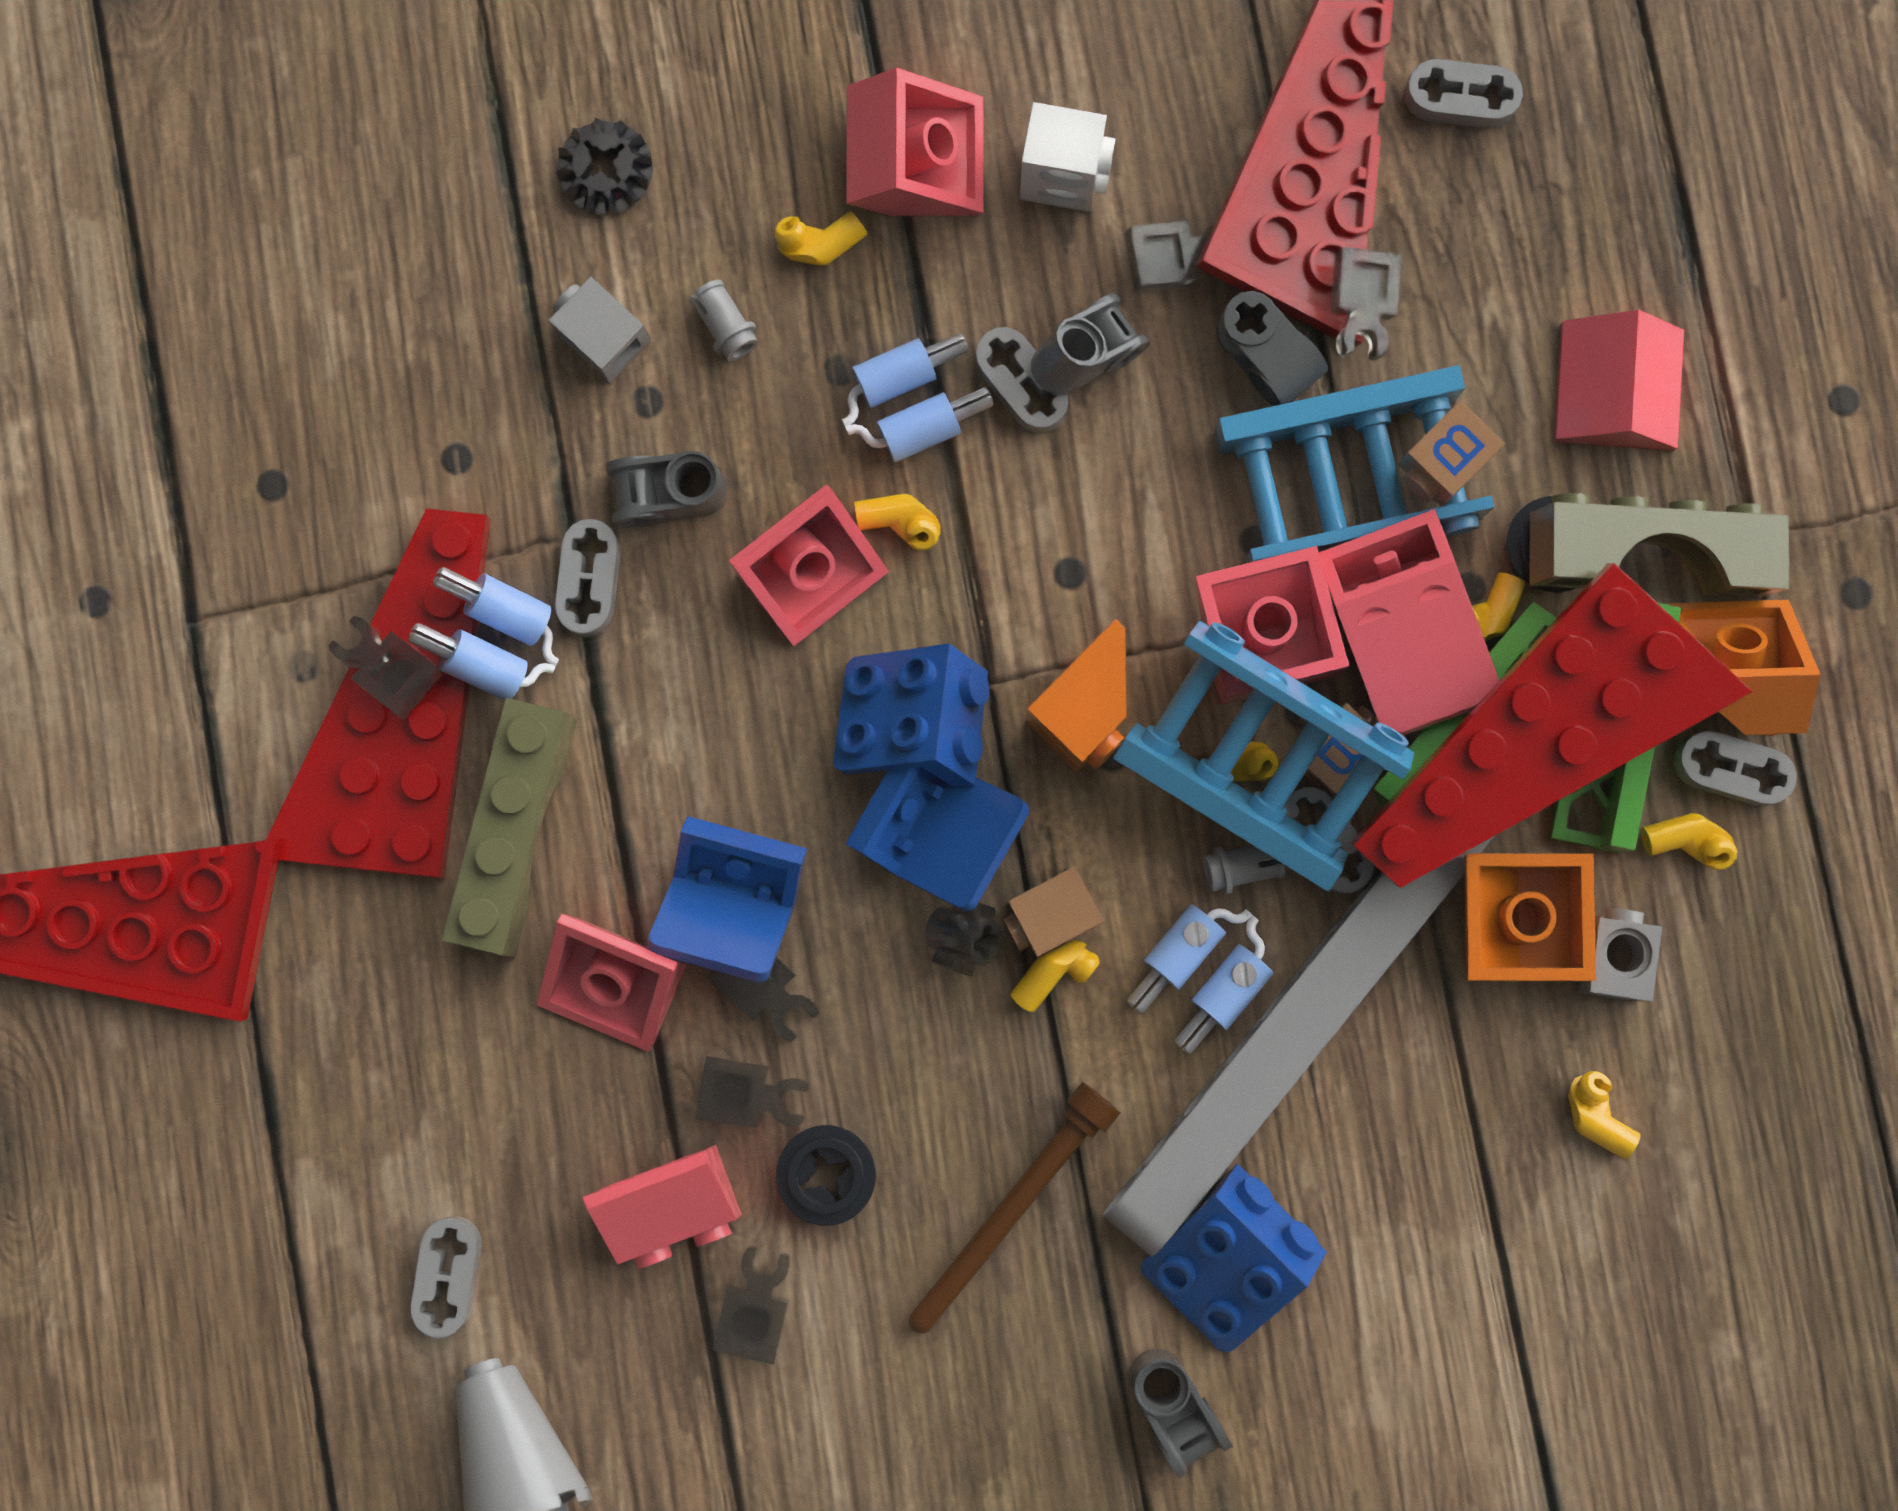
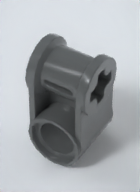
M1255 291L1242 292L1234 296L1225 307V311L1219 318L1217 325L1218 340L1223 349L1228 352L1248 375L1253 386L1261 396L1272 406L1293 402L1328 371V365L1315 345L1305 335L1297 331L1275 306L1273 301L1263 293ZM1253 316L1258 320L1259 324L1255 331L1249 329L1242 334L1235 327L1240 318L1246 320Z
M1116 293L1102 297L1084 311L1065 319L1035 352L1031 361V371L1036 382L1043 389L1057 395L1070 394L1104 374L1108 375L1118 371L1148 348L1150 340L1145 334L1138 335L1119 309L1121 300Z
M687 451L661 456H632L615 459L606 463L607 475L614 479L617 512L612 514V524L615 527H645L668 520L706 516L716 512L723 505L727 497L728 486L725 476L711 458L701 452ZM696 471L709 473L711 480L705 493L697 497H686L683 495V482L687 476Z
M1151 1349L1142 1352L1134 1360L1129 1375V1382L1133 1393L1152 1426L1150 1428L1152 1434L1178 1479L1187 1474L1186 1467L1217 1448L1227 1451L1233 1447L1205 1397L1201 1398L1182 1363L1174 1354L1164 1349ZM1167 1368L1176 1374V1383L1173 1389L1168 1394L1160 1397L1147 1394L1143 1390L1146 1376L1152 1370Z

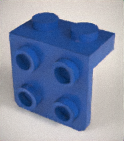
M950 643L852 658L847 663L845 669L833 759L834 767L846 775L923 767L954 788L975 786L977 765L983 751L981 730L984 704L989 697L988 671Z
M923 767L887 770L865 811L859 817L846 845L885 871L962 911H971L979 903L1029 814V806L1019 797L977 777L975 786L954 788Z
M687 816L680 832L674 877L649 934L648 949L667 958L751 981L763 982L767 980L797 901L807 848Z
M1236 1164L1220 1179L1203 1206L1181 1224L1167 1243L1154 1256H1146L1141 1264V1271L1216 1348L1223 1352H1231L1308 1287L1327 1251L1318 1243L1315 1234L1308 1226L1302 1222L1295 1221L1273 1199L1270 1190L1261 1180L1250 1176L1240 1165Z

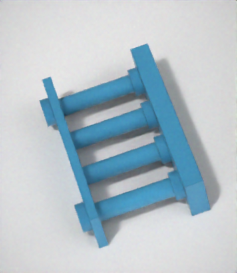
M1460 365L1219 418L1214 430L1219 455L1235 451L1238 459H1244L1264 546L1249 550L1244 559L1245 564L1317 546L1318 552H1322L1433 509L1436 510L1445 536L1459 535L1478 529L1480 527L1478 519H1483L1494 508L1492 495L1467 501L1464 486L1444 506L1407 514L1386 427L1392 423L1391 416L1414 412L1415 419H1422L1426 435L1451 410L1450 403H1454L1465 390ZM1354 425L1355 431L1358 433L1362 432L1383 520L1348 527L1327 439L1332 437V429ZM1295 438L1296 445L1303 446L1324 533L1288 540L1267 453L1273 450L1271 443Z
M1199 620L1183 644L1200 654L1156 726L1149 725L1145 728L1136 722L1113 759L1329 892L1342 873L1348 855L1346 851L1340 848L1339 836L1384 768L1404 780L1410 771L1415 752L1407 748L1408 741L1393 728L1382 723H1376L1372 727L1242 647L1245 641L1232 629L1216 622L1208 626ZM1222 668L1254 689L1209 759L1202 758L1201 761H1198L1179 749L1180 743L1177 738ZM1278 702L1307 720L1308 723L1264 791H1256L1253 795L1232 782L1234 777L1230 772L1274 703ZM1331 735L1362 754V757L1318 824H1310L1308 827H1305L1286 815L1287 809L1284 805Z

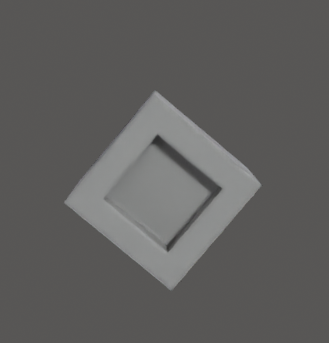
M592 277L581 287L577 284L569 287L553 306L555 314L549 319L557 335L609 383L651 341L645 326Z
M1606 908L1605 918H1595L1596 981L1577 982L1576 992L1636 1002H1653L1662 927L1643 924V912ZM1617 936L1626 940L1632 950V960L1623 971H1618L1612 967L1607 958L1608 945Z

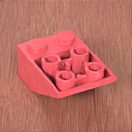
M1435 509L1319 552L1326 582L1379 723L1393 728L1403 736L1472 711L1500 681Z

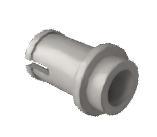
M720 279L713 280L698 288L694 292L696 295L690 296L689 302L697 310L715 339L713 344L715 353L718 355L724 354L728 361H734L747 355L758 345V340L755 337L757 327L752 321H745L725 289L724 282Z
M1254 845L1224 851L1222 846H1217L1213 848V854L1203 856L1204 873L1211 892L1222 890L1224 895L1231 894L1234 886L1275 877L1277 879L1285 877V865L1278 863L1275 858Z

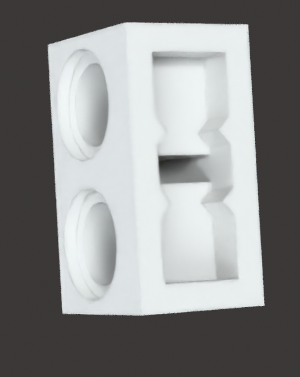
M1033 102L1022 159L1020 200L1090 212L1094 193L1106 194L1116 138L1104 137L1107 115Z

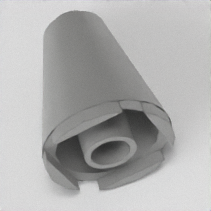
M494 1358L465 1369L466 1380L455 1387L464 1511H569L566 1502L577 1498L583 1508L590 1505L593 1499L589 1487L515 1365L503 1367L500 1358Z

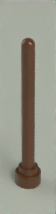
M1082 1081L1069 1097L1067 1102L1071 1106L1064 1114L1068 1120L911 1313L909 1325L913 1331L923 1334L931 1330L1085 1137L1088 1135L1093 1138L1100 1129L1106 1133L1121 1114L1117 1108L1089 1085Z

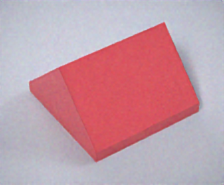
M1641 310L1562 321L1560 325L1554 442L1669 451L1678 449L1684 329Z
M827 484L729 560L738 578L793 646L801 642L889 572L838 497Z
M561 914L556 923L536 1005L650 1052L687 963L658 955L650 951L648 947L577 917Z

